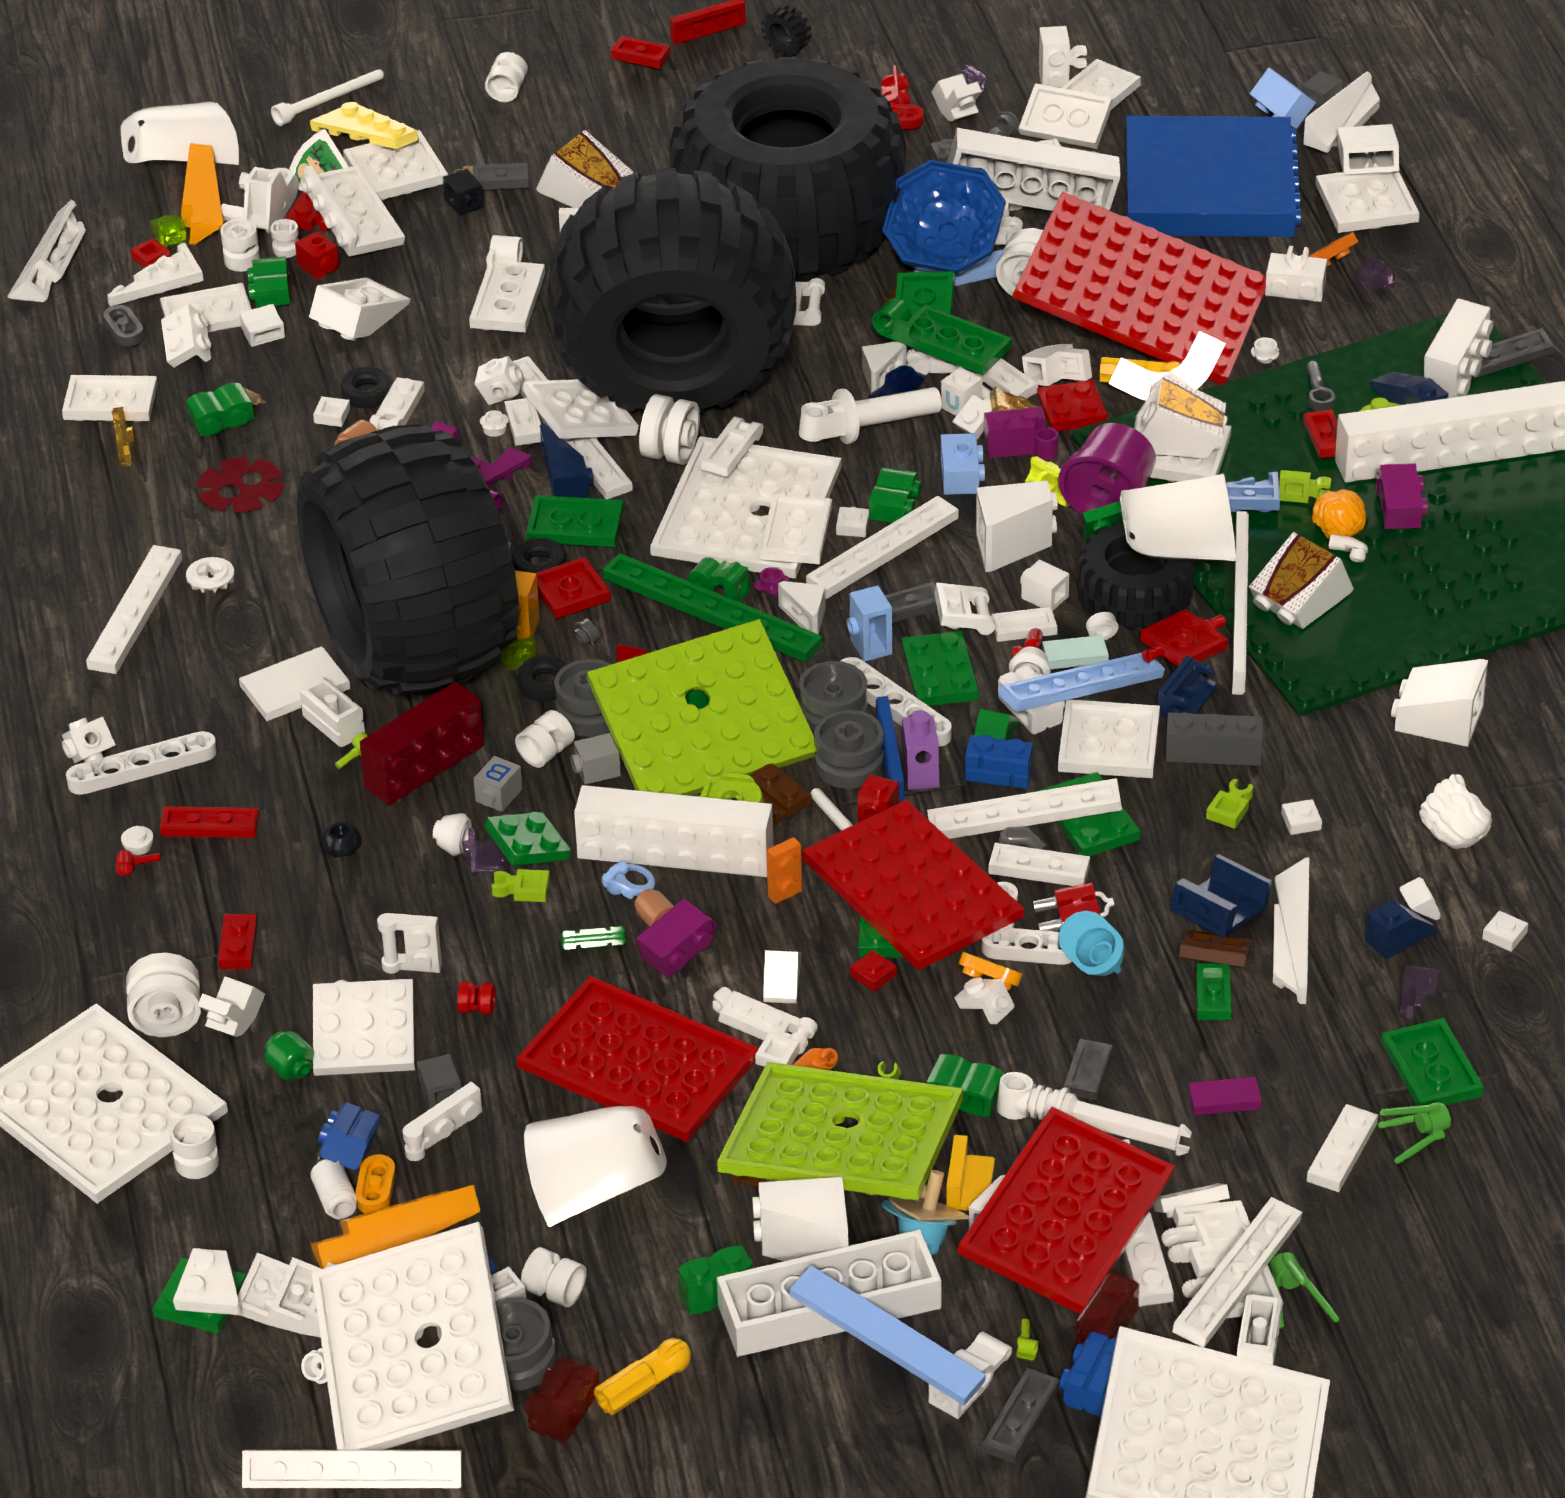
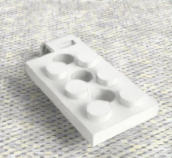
M492 236L490 250L486 258L487 269L469 318L470 328L526 333L545 276V264L521 262L523 254L522 237Z

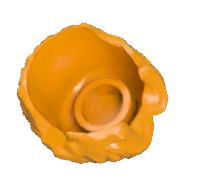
M1345 489L1337 492L1328 491L1319 496L1315 501L1312 515L1313 523H1316L1328 539H1330L1331 534L1354 536L1365 526V504L1360 496L1353 491Z

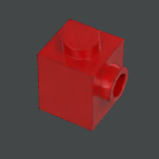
M318 231L295 242L297 265L318 280L339 269L337 246Z
M869 774L857 794L858 822L899 803V782Z

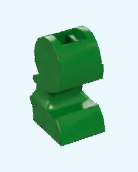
M706 557L688 575L689 582L713 592L719 585L723 586L725 596L740 603L750 592L748 567L741 565L737 561L734 563L723 561L720 564L715 559Z

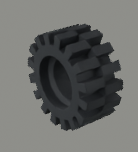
M789 4L778 6L765 16L761 23L764 25L761 27V32L766 33L763 35V39L769 40L768 47L773 46V51L776 54L780 51V56L787 55L788 57L793 54L795 55L804 48L812 37V33L809 32L811 25H806V22H808L807 17L802 18L803 12L800 10L795 12L796 7L791 6L789 8ZM783 26L788 30V32L790 33V35H788V34L786 33V31L784 30Z

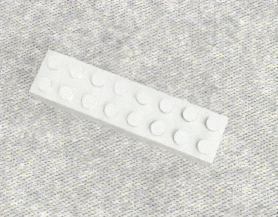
M1565 381L1339 414L1335 462L1344 482L1347 483L1376 478L1380 465L1416 463L1417 472L1565 450Z

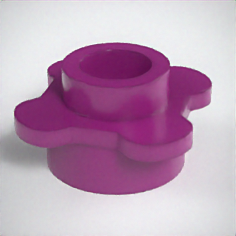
M769 567L760 572V580L754 583V588L757 591L763 590L766 594L777 596L778 583L782 581L790 582V579L779 568Z

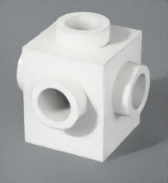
M509 356L492 359L486 364L479 366L475 386L486 402L491 405L502 400H510L519 395L523 374L520 367L515 365Z
M86 717L69 724L70 731L62 734L64 752L68 758L73 759L74 763L82 760L88 762L103 758L101 752L115 746V742L103 717L89 723Z

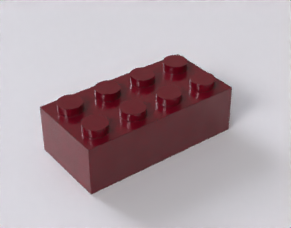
M455 681L359 741L364 788L390 806L483 747L484 738L480 698Z

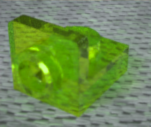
M176 214L166 215L150 220L151 231L156 241L163 246L187 241L184 219L181 216L178 217Z
M516 636L514 642L508 648L501 651L500 660L507 671L518 669L524 661L536 656V643L533 637L518 640Z

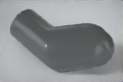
M1007 827L1000 833L998 840L1002 844L1025 845L1029 848L1046 850L1048 846L1029 827Z

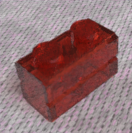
M1107 1272L1101 1285L1098 1286L1077 1319L1076 1345L1078 1343L1084 1344L1089 1333L1092 1331L1106 1335L1109 1339H1116L1119 1327L1127 1328L1139 1309L1138 1296L1140 1284L1119 1274Z
M564 1357L560 1358L554 1369L548 1368L543 1376L541 1389L537 1394L532 1393L526 1402L525 1413L528 1414V1424L531 1431L544 1436L548 1434L550 1438L563 1443L568 1441L596 1398L594 1389L600 1385L597 1369L584 1364L580 1366L576 1361Z

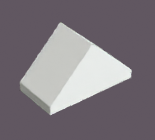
M896 341L862 347V371L871 394L877 396L906 366L905 344Z
M788 581L779 582V607L801 628L819 634L826 609L825 585Z
M765 951L764 1002L797 1003L801 952Z

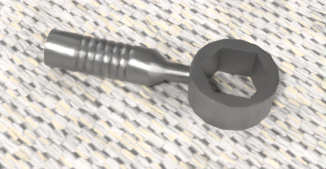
M1315 361L1308 362L1306 366L1311 385L1314 388L1309 393L1308 406L1316 412L1333 409L1335 403L1334 392L1322 387L1323 381L1318 363Z

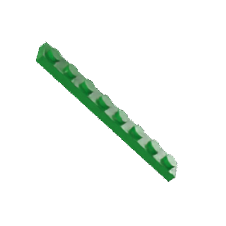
M621 553L603 569V579L723 629H729L760 619L774 650L805 663L822 646L821 635Z

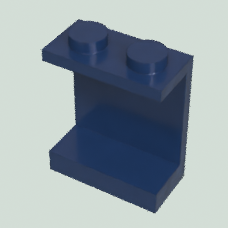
M1217 854L1214 858L1211 878L1198 886L1184 878L1175 883L1170 910L1225 938L1267 908L1272 881Z

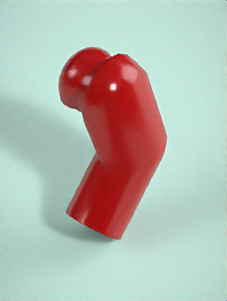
M1038 628L1031 629L1027 635L1024 647L1017 645L1013 647L1012 658L1025 647L1039 648L1043 639V632Z

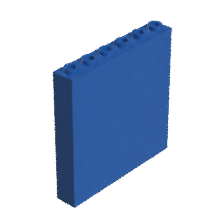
M1127 116L1126 183L1128 218L1169 236L1295 237V226L1301 225L1296 128H1291V117Z

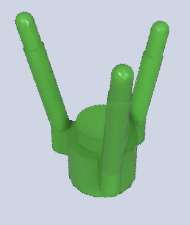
M1436 1102L1429 1105L1380 1110L1381 1116L1414 1115L1379 1122L1378 1128L1416 1122V1126L1421 1133L1426 1132L1430 1134L1396 1157L1394 1160L1396 1164H1400L1432 1142L1445 1138L1443 1130L1450 1128L1451 1118L1448 1109L1443 1103Z
M1283 1252L1274 1256L1269 1265L1279 1294L1280 1286L1285 1289H1294L1301 1284L1307 1288L1332 1321L1337 1323L1339 1317L1309 1280L1295 1255L1290 1252ZM1281 1310L1280 1329L1284 1327L1283 1310Z

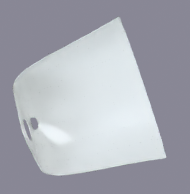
M201 102L144 108L134 112L121 125L123 155L128 163H140L149 160L188 161L190 143L212 146L215 163L239 165V145L236 131L229 116L218 103ZM144 120L145 123L140 126L138 121ZM134 136L135 147L134 150L130 153L128 150V142L130 137Z
M1224 474L1121 491L1120 502L1126 539L1131 548L1139 554L1161 559L1236 561L1233 524ZM1130 532L1134 534L1135 539L1130 538Z
M635 1106L601 1108L571 1116L532 1122L526 1126L524 1133L525 1155L531 1185L548 1227L661 1176L667 1164L665 1152L650 1116L643 1109ZM635 1124H639L641 1133L634 1130L633 1126ZM650 1136L653 1137L658 1146L659 1155L652 1147Z

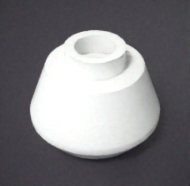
M1036 647L1021 649L1009 663V672L1015 673L1016 669L1029 665L1037 674L1047 675L1051 673L1046 654Z
M464 813L445 815L441 820H437L433 828V838L436 839L437 845L452 856L462 854L470 840L471 820Z

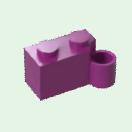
M1042 407L984 412V443L988 458L1035 454L1043 460H1051L1058 455V432L1053 428L1045 427V416Z
M1416 463L1380 465L1379 473L1376 475L1377 496L1380 497L1384 529L1421 528L1422 516L1427 515L1426 497L1421 498L1424 482L1423 476L1417 474Z
M682 899L636 938L641 957L661 974L669 978L677 970L682 969L697 953L706 949L711 944L717 923L686 899Z

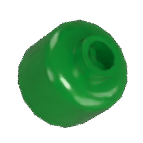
M277 1032L267 1041L265 1046V1062L281 1079L291 1081L304 1078L309 1074L312 1069L314 1050L297 1032Z

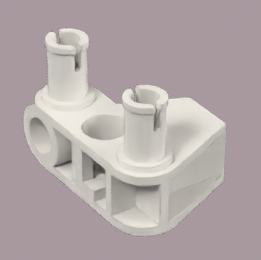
M254 167L250 174L242 172L239 179V188L245 190L244 207L223 203L221 205L223 221L238 218L248 219L256 224V228L266 229V232L271 234V224L283 219L295 201L298 192V177L286 168L271 170Z

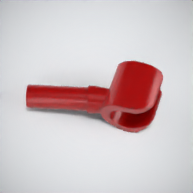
M121 850L116 856V873L121 876H127L133 872V865L160 861V854L133 856L130 851Z

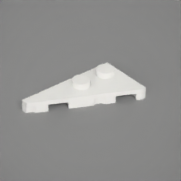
M182 243L177 246L178 252L171 257L163 255L157 259V262L135 274L134 282L124 288L120 284L114 288L111 293L107 294L108 304L114 306L204 281L202 270L187 245Z

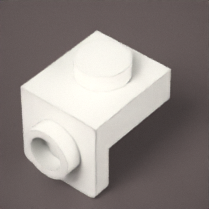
M973 394L952 422L967 434L976 433V439H978L984 431V412H995L999 409V406L987 397L982 400Z
M973 978L954 997L960 1009H983L990 1024H998L1014 1008V1003L1002 979Z

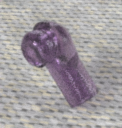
M966 65L961 72L963 77L968 79L966 84L978 82L981 91H983L987 81L986 75L971 65Z

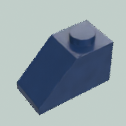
M1392 899L1367 913L1365 941L1387 960L1437 932V927L1422 914L1411 910L1408 905Z

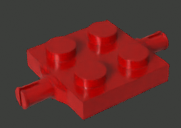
M1184 609L1141 630L1140 640L1150 647L1142 652V658L1147 663H1150L1159 657H1164L1177 667L1187 655L1193 657V660L1201 662L1227 649L1228 639L1216 630L1224 627L1226 620L1224 616L1221 617V614L1209 620H1204Z

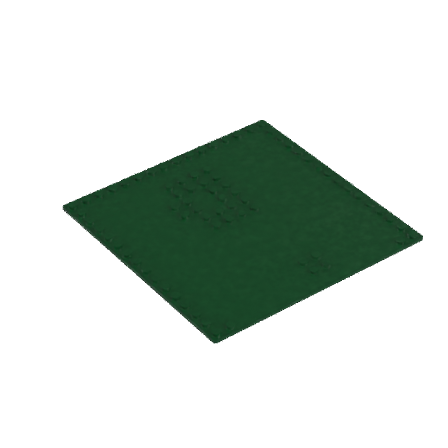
M1449 313L1200 390L1226 403L1225 416H1227V422L1225 425L1232 426L1231 437L1219 474H1224L1226 483L1240 481L1248 477H1254L1255 482L1267 480L1270 472H1278L1280 484L1281 470L1310 472V479L1316 480L1319 477L1331 478L1330 489L1322 488V490L1337 492L1345 489L1353 491L1360 496L1365 504V526L1359 533L1350 536L1365 543L1368 547V553L1365 554L1366 558L1361 563L1351 561L1350 552L1329 549L1330 539L1325 536L1316 523H1313V507L1316 501L1314 497H1309L1308 503L1280 501V510H1271L1269 512L1241 510L1249 514L1246 653L1297 715L1303 716L1401 683L1403 679L1408 680L1412 668L1467 661L1565 628V450L1417 472L1418 475L1423 476L1424 482L1421 498L1426 497L1427 515L1422 516L1421 528L1384 529L1380 497L1377 496L1376 478L1345 483L1335 462V457L1319 459L1303 424L1304 413L1316 412L1308 406L1309 393L1314 389L1311 385L1306 366L1308 362L1315 361L1318 363L1323 381L1322 387L1334 392L1335 403L1332 411L1338 421L1339 414L1359 412L1363 407L1370 405L1373 399L1384 398L1370 386L1371 380L1393 371L1424 377L1425 354ZM1493 325L1489 341H1492V344L1506 340ZM1527 361L1478 378H1472L1467 395L1548 383ZM1139 410L1072 431V440L1081 448L1091 432L1099 425L1106 423H1119L1134 428L1136 415ZM1150 477L1146 487L1174 482ZM1231 512L1234 539L1236 534L1237 512ZM1293 532L1339 557L1354 588L1348 596L1304 629L1293 623L1291 625L1285 624L1271 610L1267 612L1261 610L1253 602L1254 597L1249 588L1251 583ZM1195 559L1193 588L1216 616L1218 614H1221V617L1224 616L1226 620L1225 627L1233 636L1235 561Z

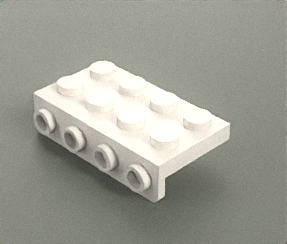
M311 165L305 166L303 176L301 177L302 190L309 195L314 208L320 212L327 228L332 230L336 236L337 243L343 247L348 256L404 245L405 235L358 165L319 174L315 172Z

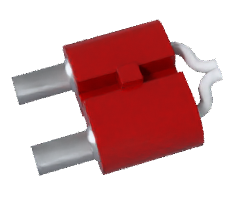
M1092 882L1054 890V897L1033 901L1035 913L1054 908L1058 909L1059 919L1038 923L1039 930L1054 932L1060 931L1065 920L1074 913L1092 911L1105 917L1109 913V908L1114 906L1113 898H1107L1102 892H1095ZM1096 896L1101 897L1107 903L1103 913H1100Z

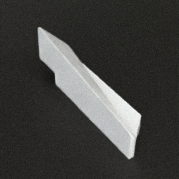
M72 199L56 214L8 294V298L44 302L49 296L52 281L56 283L62 278L86 231L83 222H77L73 209L76 204Z

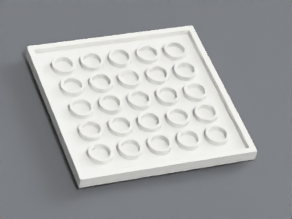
M1120 1326L1117 1333L1085 1498H1312L1330 1380Z

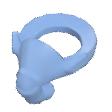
M621 860L610 867L609 871L602 876V884L609 893L613 895L622 893L623 896L632 899L646 889H654L655 879L651 872L644 867L627 864L625 860ZM627 871L640 872L647 878L648 883L645 885H635L629 882L624 874Z

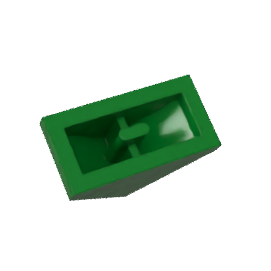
M980 709L974 736L988 735L991 738L1011 740L1019 724V718Z

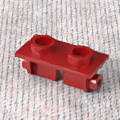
M894 65V74L885 76L881 81L882 95L890 101V104H911L907 91L910 88L909 81L905 73L900 74L897 66Z

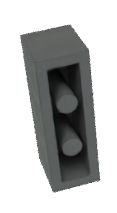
M1168 713L1166 762L1261 766L1263 717Z

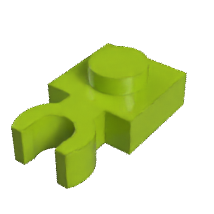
M1281 470L1279 484L1280 501L1308 503L1309 497L1317 499L1322 494L1330 491L1322 490V488L1330 489L1331 478L1319 477L1316 480L1310 479V472Z
M1238 779L1231 780L1229 783V793L1220 790L1206 809V819L1235 829L1249 809V801L1253 797V785L1249 784L1246 789L1239 790Z
M517 869L516 876L504 871L494 872V884L491 886L492 896L505 897L509 894H514V901L546 902L550 883V871Z

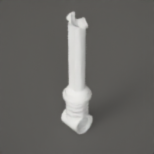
M1009 1072L1000 1078L996 1109L1005 1118L1016 1120L1025 1118L1030 1114L1031 1118L1038 1116L1039 1120H1043L1050 1108L1054 1107L1106 1133L1176 1151L1175 1155L1177 1156L1188 1153L1190 1149L1189 1146L1179 1144L1181 1136L1190 1138L1192 1135V1131L1184 1124L1177 1127L1079 1101L1075 1094L1070 1093V1088L1066 1087L1060 1090L1055 1089L1054 1091L1050 1087L1044 1090L1042 1085H1038L1036 1088L1032 1078L1023 1073Z

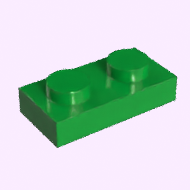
M1196 963L1197 1020H1231L1230 965Z

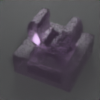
M1377 254L1367 257L1365 259V266L1356 269L1355 278L1371 292L1395 283V273L1387 267L1385 261L1381 262L1378 260Z

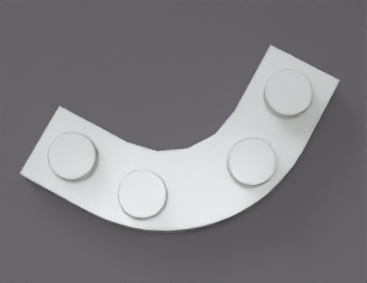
M1199 331L1187 357L1180 366L1171 371L1190 387L1198 389L1209 377L1226 343ZM1121 357L1108 384L1146 401L1150 395V386L1168 372H1152Z

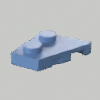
M1270 472L1267 480L1255 482L1254 477H1248L1240 481L1226 483L1231 512L1241 510H1257L1259 512L1280 510L1278 472Z

